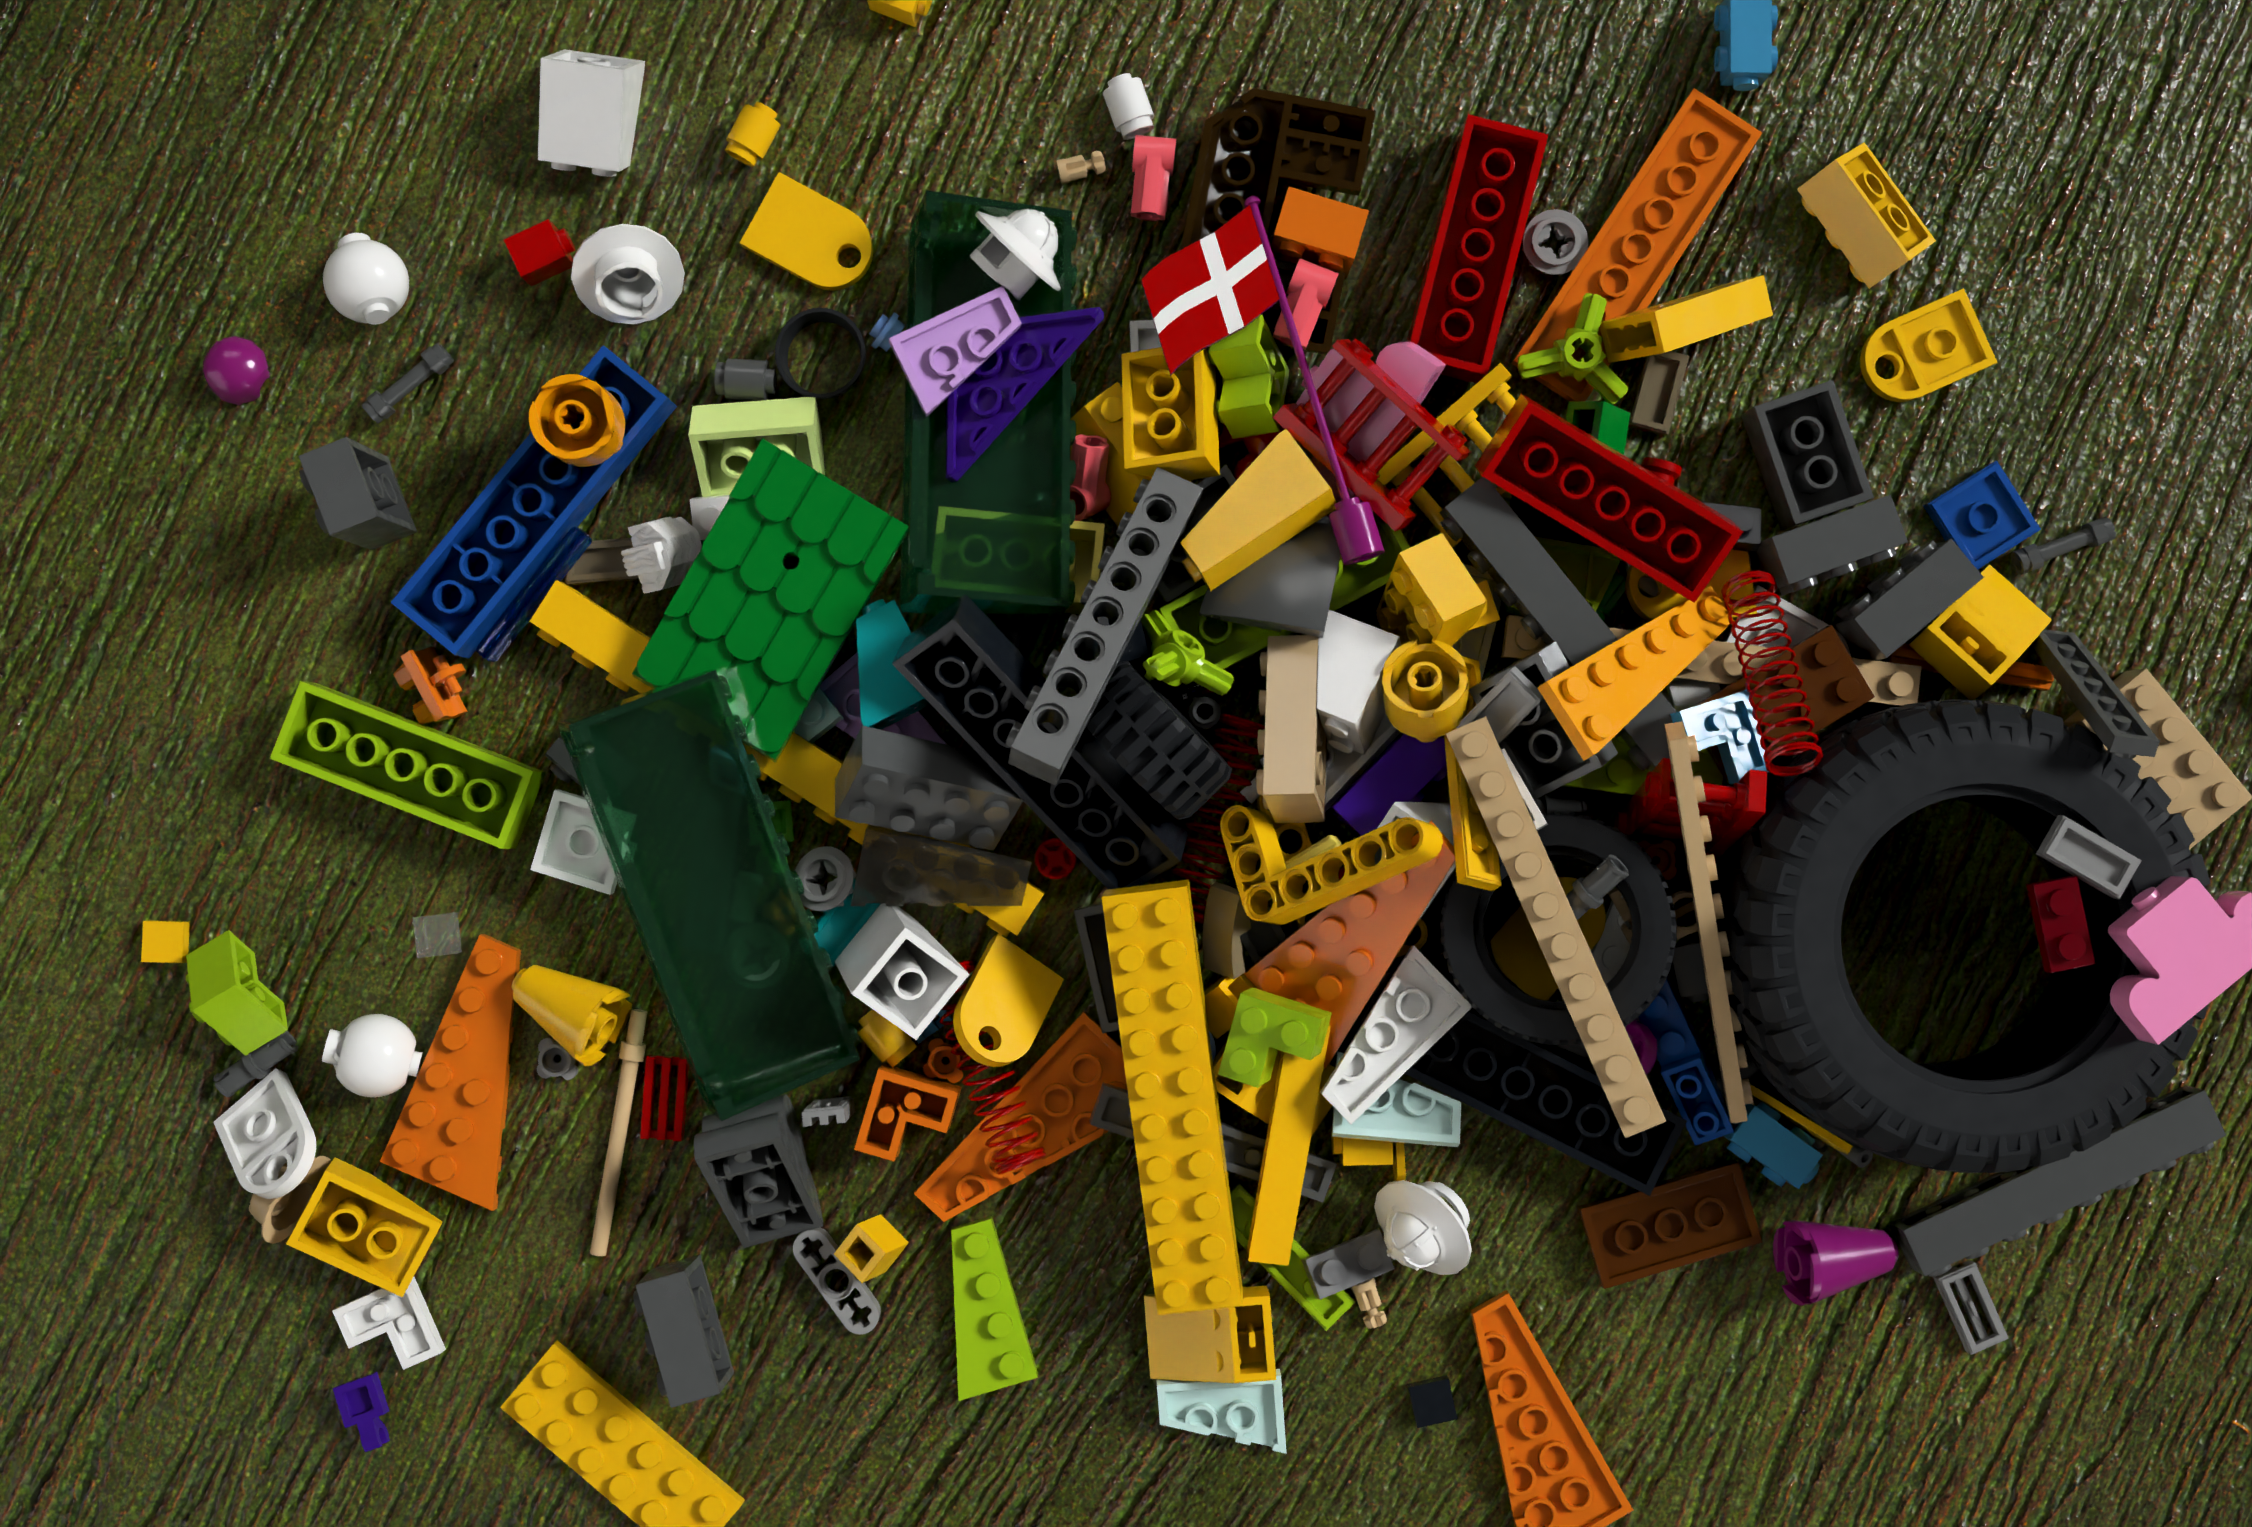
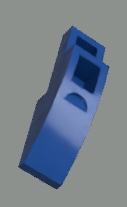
M1667 976L1657 997L1638 1018L1641 1023L1650 1028L1657 1039V1059L1661 1065V1074L1681 1117L1687 1120L1686 1128L1696 1146L1733 1133L1735 1129L1733 1123L1730 1122L1727 1106L1698 1034L1685 1006L1681 1005Z

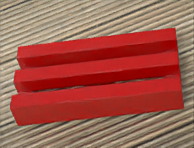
M646 1056L640 1139L684 1140L690 1057ZM657 1064H660L662 1069L657 1129H652ZM675 1065L678 1066L674 1130H667L671 1067Z

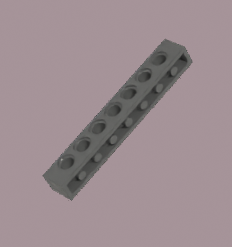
M1159 467L1155 470L1150 481L1143 478L1133 499L1134 502L1138 503L1134 513L1125 512L1116 531V535L1120 536L1116 547L1108 545L1100 560L1098 569L1103 571L1097 582L1090 579L1082 594L1080 603L1085 606L1080 616L1072 614L1062 634V638L1067 640L1061 652L1054 649L1048 658L1043 673L1047 674L1048 677L1043 687L1041 688L1037 685L1033 687L1024 709L1029 711L1024 723L1016 721L1005 743L1006 746L1011 748L1008 764L1056 786L1198 508L1203 487ZM1156 515L1163 518L1165 521L1155 522L1151 520L1148 516ZM1141 549L1148 555L1138 556L1132 553L1131 550ZM1118 582L1124 583L1130 587V590H1119L1113 584ZM1106 617L1113 624L1104 626L1097 623L1094 618ZM1082 651L1089 652L1095 659L1084 661L1078 658L1076 653ZM1060 687H1070L1076 691L1077 695L1065 697L1057 689ZM1046 722L1052 723L1059 731L1052 734L1045 733L1040 730L1038 725Z

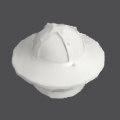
M1022 209L1014 211L1007 217H995L980 211L976 212L975 216L991 233L970 254V257L987 275L1008 289L1019 301L1039 278L1056 291L1061 289L1053 270L1054 261L1052 260L1058 250L1057 229L1054 226L1055 223L1050 221L1043 212Z
M619 224L602 228L582 242L573 257L571 280L577 297L592 313L610 322L634 325L655 320L673 307L682 293L685 271L679 252L665 236L645 226Z
M1402 1180L1388 1182L1377 1192L1374 1208L1378 1224L1384 1232V1242L1387 1247L1388 1257H1391L1393 1260L1396 1259L1403 1266L1410 1267L1416 1271L1423 1269L1439 1275L1457 1274L1468 1265L1472 1252L1467 1231L1470 1217L1464 1202L1451 1188L1440 1182L1428 1181L1415 1184ZM1440 1196L1445 1198L1453 1206L1455 1211Z

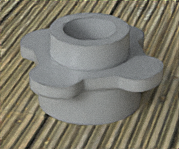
M545 1038L539 1042L538 1050L540 1053L538 1056L539 1065L537 1066V1073L540 1077L547 1079L562 1076L564 1079L570 1080L577 1075L578 1067L575 1065V1059L560 1044L554 1042L552 1038ZM556 1055L561 1056L562 1060L560 1063L555 1061Z

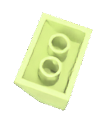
M816 397L692 406L688 436L702 497L730 495L762 438L815 469V471L825 475L822 429Z

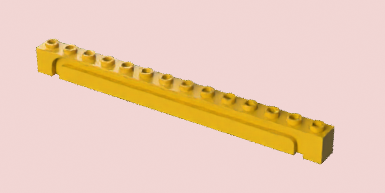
M559 580L554 582L529 622L540 628L536 634L540 638L557 648L561 642L574 650L571 656L574 660L593 670L595 665H598L609 673L606 680L625 692L632 687L644 695L640 702L653 711L662 714L664 709L678 717L675 724L695 737L700 731L711 738L712 742L709 745L711 748L718 743L753 756L754 776L763 781L770 776L781 783L779 792L797 803H800L802 798L816 806L813 813L833 826L837 820L851 829L847 835L867 848H869L871 843H874L885 851L882 856L883 859L901 870L908 865L920 873L917 880L935 892H938L941 887L954 895L951 901L954 905L971 915L975 910H978L989 918L986 925L1004 937H1007L1010 932L1016 936L1020 933L1046 893L976 847L836 818L835 778L843 761L815 743L811 744L793 732L775 763L633 677L632 672L651 638Z

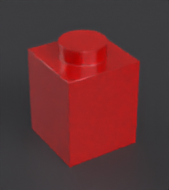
M549 219L504 239L520 277L530 286L572 268L573 259L570 253L575 251L574 244L566 229L562 228L559 230Z

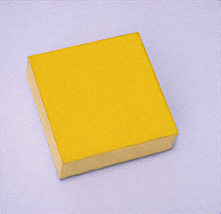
M143 921L141 962L187 963L186 955L189 952L190 921Z

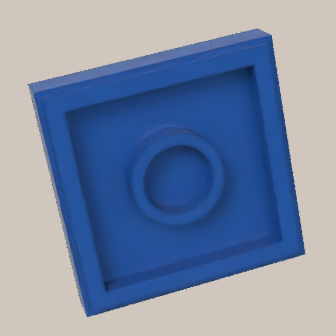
M1997 460L1923 505L1944 540L1952 539L1977 570L2041 530Z

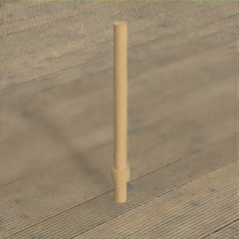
M631 1009L626 1041H621L619 1059H622V1066L590 1254L595 1256H606L637 1071L639 1062L644 1061L646 1044L642 1042L648 1012L639 1009Z

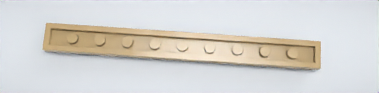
M1506 616L1502 658L1521 660L1547 645L1541 637L1535 640L1524 629L1520 622L1524 617ZM1609 628L1618 640L1634 631ZM1713 641L1674 679L1729 685L1743 676L1741 672L1743 666L1738 660L1739 652L1736 650L1734 643ZM1739 644L1740 649H1742L1745 644ZM1749 645L1744 652L1755 654L1769 647ZM1778 650L1768 651V652L1763 653V654L1772 653V652H1775V651H1778ZM1779 654L1766 658H1754L1748 663V666L1758 668ZM1742 655V658H1743L1744 663H1745L1750 657L1745 656V655ZM1852 658L1875 698L1866 703L1897 707L1918 703L1922 666ZM1746 669V673H1749V672L1752 671V670Z
M1485 716L1446 733L1624 1137H1630L1667 1122L1487 717Z
M1680 721L1664 725L1721 1078L1730 1122L1748 1121L1745 1105L1753 1104L1749 1079H1741L1740 1068H1747L1743 1042L1735 1043L1734 1032L1742 1031L1734 1009L1729 1005L1728 995L1734 993L1732 992L1731 970H1724L1722 961L1723 957H1730L1726 931L1718 932L1716 923L1717 919H1724L1720 893L1712 894L1710 881L1718 880L1714 855H1706L1704 842L1712 841L1708 816H1700L1698 803L1706 801L1701 775L1693 776L1691 765L1692 762L1699 761V753L1695 735L1687 736L1683 722Z

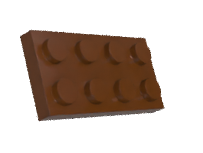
M1832 625L1826 626L1791 647L1796 654L1793 662L1799 665V671L1796 675L1803 680L1800 689L1807 694L1804 704L1808 705L1811 709L1807 718L1813 720L1815 724L1811 731L1812 733L1818 732L1875 698ZM1786 650L1764 664L1778 660H1789L1791 653ZM1780 664L1772 665V666H1769V667H1766V668L1775 667V666H1778V665H1780ZM1788 664L1777 670L1757 672L1751 679L1762 682L1776 675L1792 674L1795 671V667ZM1752 670L1751 672L1747 673V676H1748V677H1749L1750 674L1753 672V670ZM1742 676L1694 706L1746 690V679ZM1791 678L1780 684L1763 685L1755 693L1766 696L1780 689L1796 688L1799 682L1797 679ZM1749 683L1751 690L1757 686V684ZM1795 692L1784 698L1767 699L1758 707L1771 710L1782 704L1798 703L1803 697L1801 693ZM1753 696V701L1756 705L1761 698ZM1799 706L1788 712L1771 713L1762 721L1775 724L1787 718L1802 717L1807 711L1806 708ZM1758 710L1756 712L1759 719L1765 714V712ZM1801 721L1791 726L1775 727L1766 736L1780 738L1792 732L1806 731L1810 728V723ZM1760 725L1762 733L1769 728L1768 726ZM1805 735L1804 737L1791 741H1780L1777 744H1775L1770 750L1773 751L1775 748L1787 743L1803 741L1811 735ZM1764 739L1766 747H1768L1773 742L1771 740ZM1714 745L1706 748L1726 783H1729L1718 746Z
M1735 1160L1658 1182L1650 1196L1635 1189L1577 1206L1600 1286L1603 1289L1763 1242L1740 1164Z

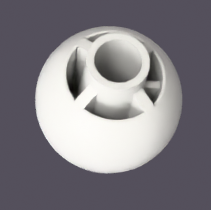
M364 233L345 235L338 241V248L330 255L324 268L323 285L326 296L339 313L353 321L373 325L384 323L402 308L407 299L409 276L405 264L391 248L371 240Z
M369 1014L354 1019L342 1031L330 1029L322 1062L334 1065L337 1079L349 1091L364 1097H383L401 1089L406 1084L408 1075L417 1076L422 1052L415 1051L416 1039L403 1022L384 1014Z

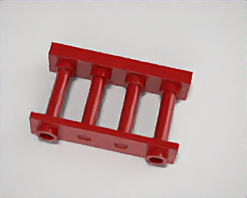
M1355 338L1352 342L1349 339L1336 340L1332 347L1344 358L1316 390L1321 408L1323 409L1356 369L1374 385L1372 390L1336 432H1330L1346 486L1363 502H1369L1372 511L1394 531L1406 528L1416 516L1409 508L1411 505L1409 500L1449 455L1456 461L1466 459L1472 451L1464 445L1467 439L1458 429L1450 424L1444 427L1371 360L1374 354L1365 344ZM1388 398L1405 413V416L1366 461L1360 460L1359 462L1348 452L1350 448L1348 443L1385 399ZM1310 399L1306 404L1300 403L1297 405L1292 403L1283 405L1273 416V419L1284 429H1287L1304 448L1333 473ZM1419 426L1436 444L1397 489L1392 488L1389 490L1378 480L1381 476L1379 471Z
M1662 758L1654 770L1647 773L1645 781L1623 809L1615 814L1613 826L1620 829L1624 834L1629 835L1634 841L1640 835L1683 841L1669 758ZM1750 769L1738 783H1734L1733 787L1703 783L1706 801L1699 802L1698 809L1700 816H1708L1712 841L1704 842L1706 855H1714L1715 863L1766 813L1767 771Z

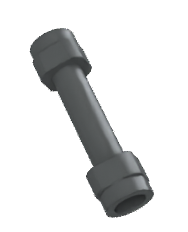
M439 342L421 353L423 360L382 394L375 391L361 404L363 409L376 423L379 424L382 420L388 419L394 414L396 410L393 406L434 372L441 375L454 362L452 356Z
M2102 517L2082 525V530L2044 545L2038 547L2035 544L2026 546L2011 553L2012 565L2018 574L2023 575L2044 567L2045 561L2089 545L2092 548L2107 543L2116 537L2114 525L2109 518Z

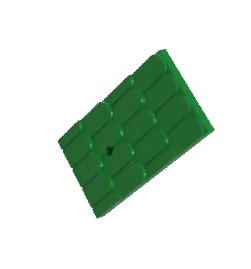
M762 438L731 491L727 503L703 542L699 554L665 610L661 622L641 654L637 666L632 672L633 677L776 763L854 627L856 619L862 613V608L866 606L906 536L909 526Z

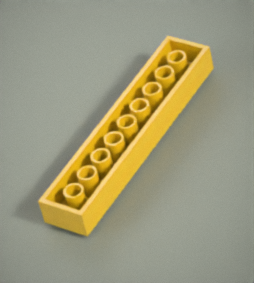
M1189 880L1108 889L1102 895V905L1157 1314L1166 1315L1242 1306L1243 1286Z

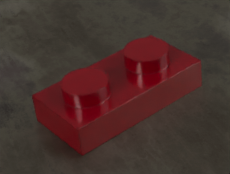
M2066 876L2026 884L2044 971L2054 973L2095 964L2077 876Z

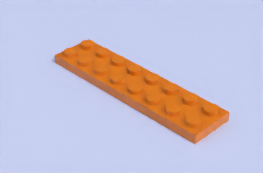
M1694 88L1511 364L1518 368L1517 360L1520 355L1553 348L1555 340L1564 339L1566 330L1574 328L1582 298L1586 293L1598 294L1606 299L1607 304L1602 321L1647 308L1762 135V132ZM1599 328L1598 335H1600V336L1602 337L1601 331H1600V328ZM1602 341V351L1606 354L1604 343ZM1579 347L1572 354V357L1579 361L1586 353ZM1606 357L1602 361L1609 367L1610 363H1608ZM1558 372L1534 378L1568 401H1586L1594 389L1584 378L1578 382L1572 376L1561 377Z

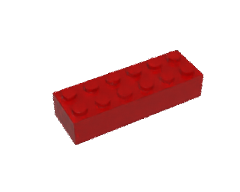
M1470 114L1467 115L1461 127L1407 342L1419 345L1447 364L1440 375L1477 384L1489 372L1549 134Z
M1522 393L1475 465L1482 477L1694 603L1744 532L1729 518Z

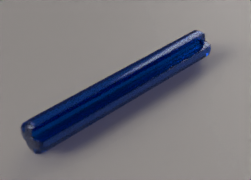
M572 527L478 644L476 650L484 659L489 662L498 661L530 621L556 580L562 581L592 543L591 537L585 531L577 527Z

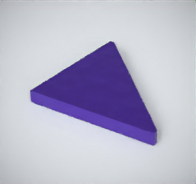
M1100 307L1019 317L1022 323L1021 327L947 397L946 478L950 482H957L1099 325L1104 319V312Z

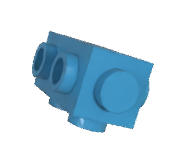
M1723 0L1720 5L1716 6L1714 29L1715 31H1720V46H1717L1715 50L1714 69L1715 71H1720V86H1733V89L1736 91L1754 90L1761 86L1770 74L1775 71L1778 62V49L1776 46H1772V31L1775 30L1777 25L1778 9L1776 5H1772V0Z
M1762 1101L1757 1106L1746 1104L1748 1121L1733 1123L1735 1132L1724 1135L1726 1139L1731 1141L1727 1149L1747 1163L1753 1157L1764 1165L1760 1173L1781 1188L1785 1182L1798 1189L1803 1183L1807 1184L1817 1174L1820 1166L1818 1161L1823 1156L1811 1147L1815 1139L1796 1126H1793L1790 1131L1778 1123L1781 1115Z

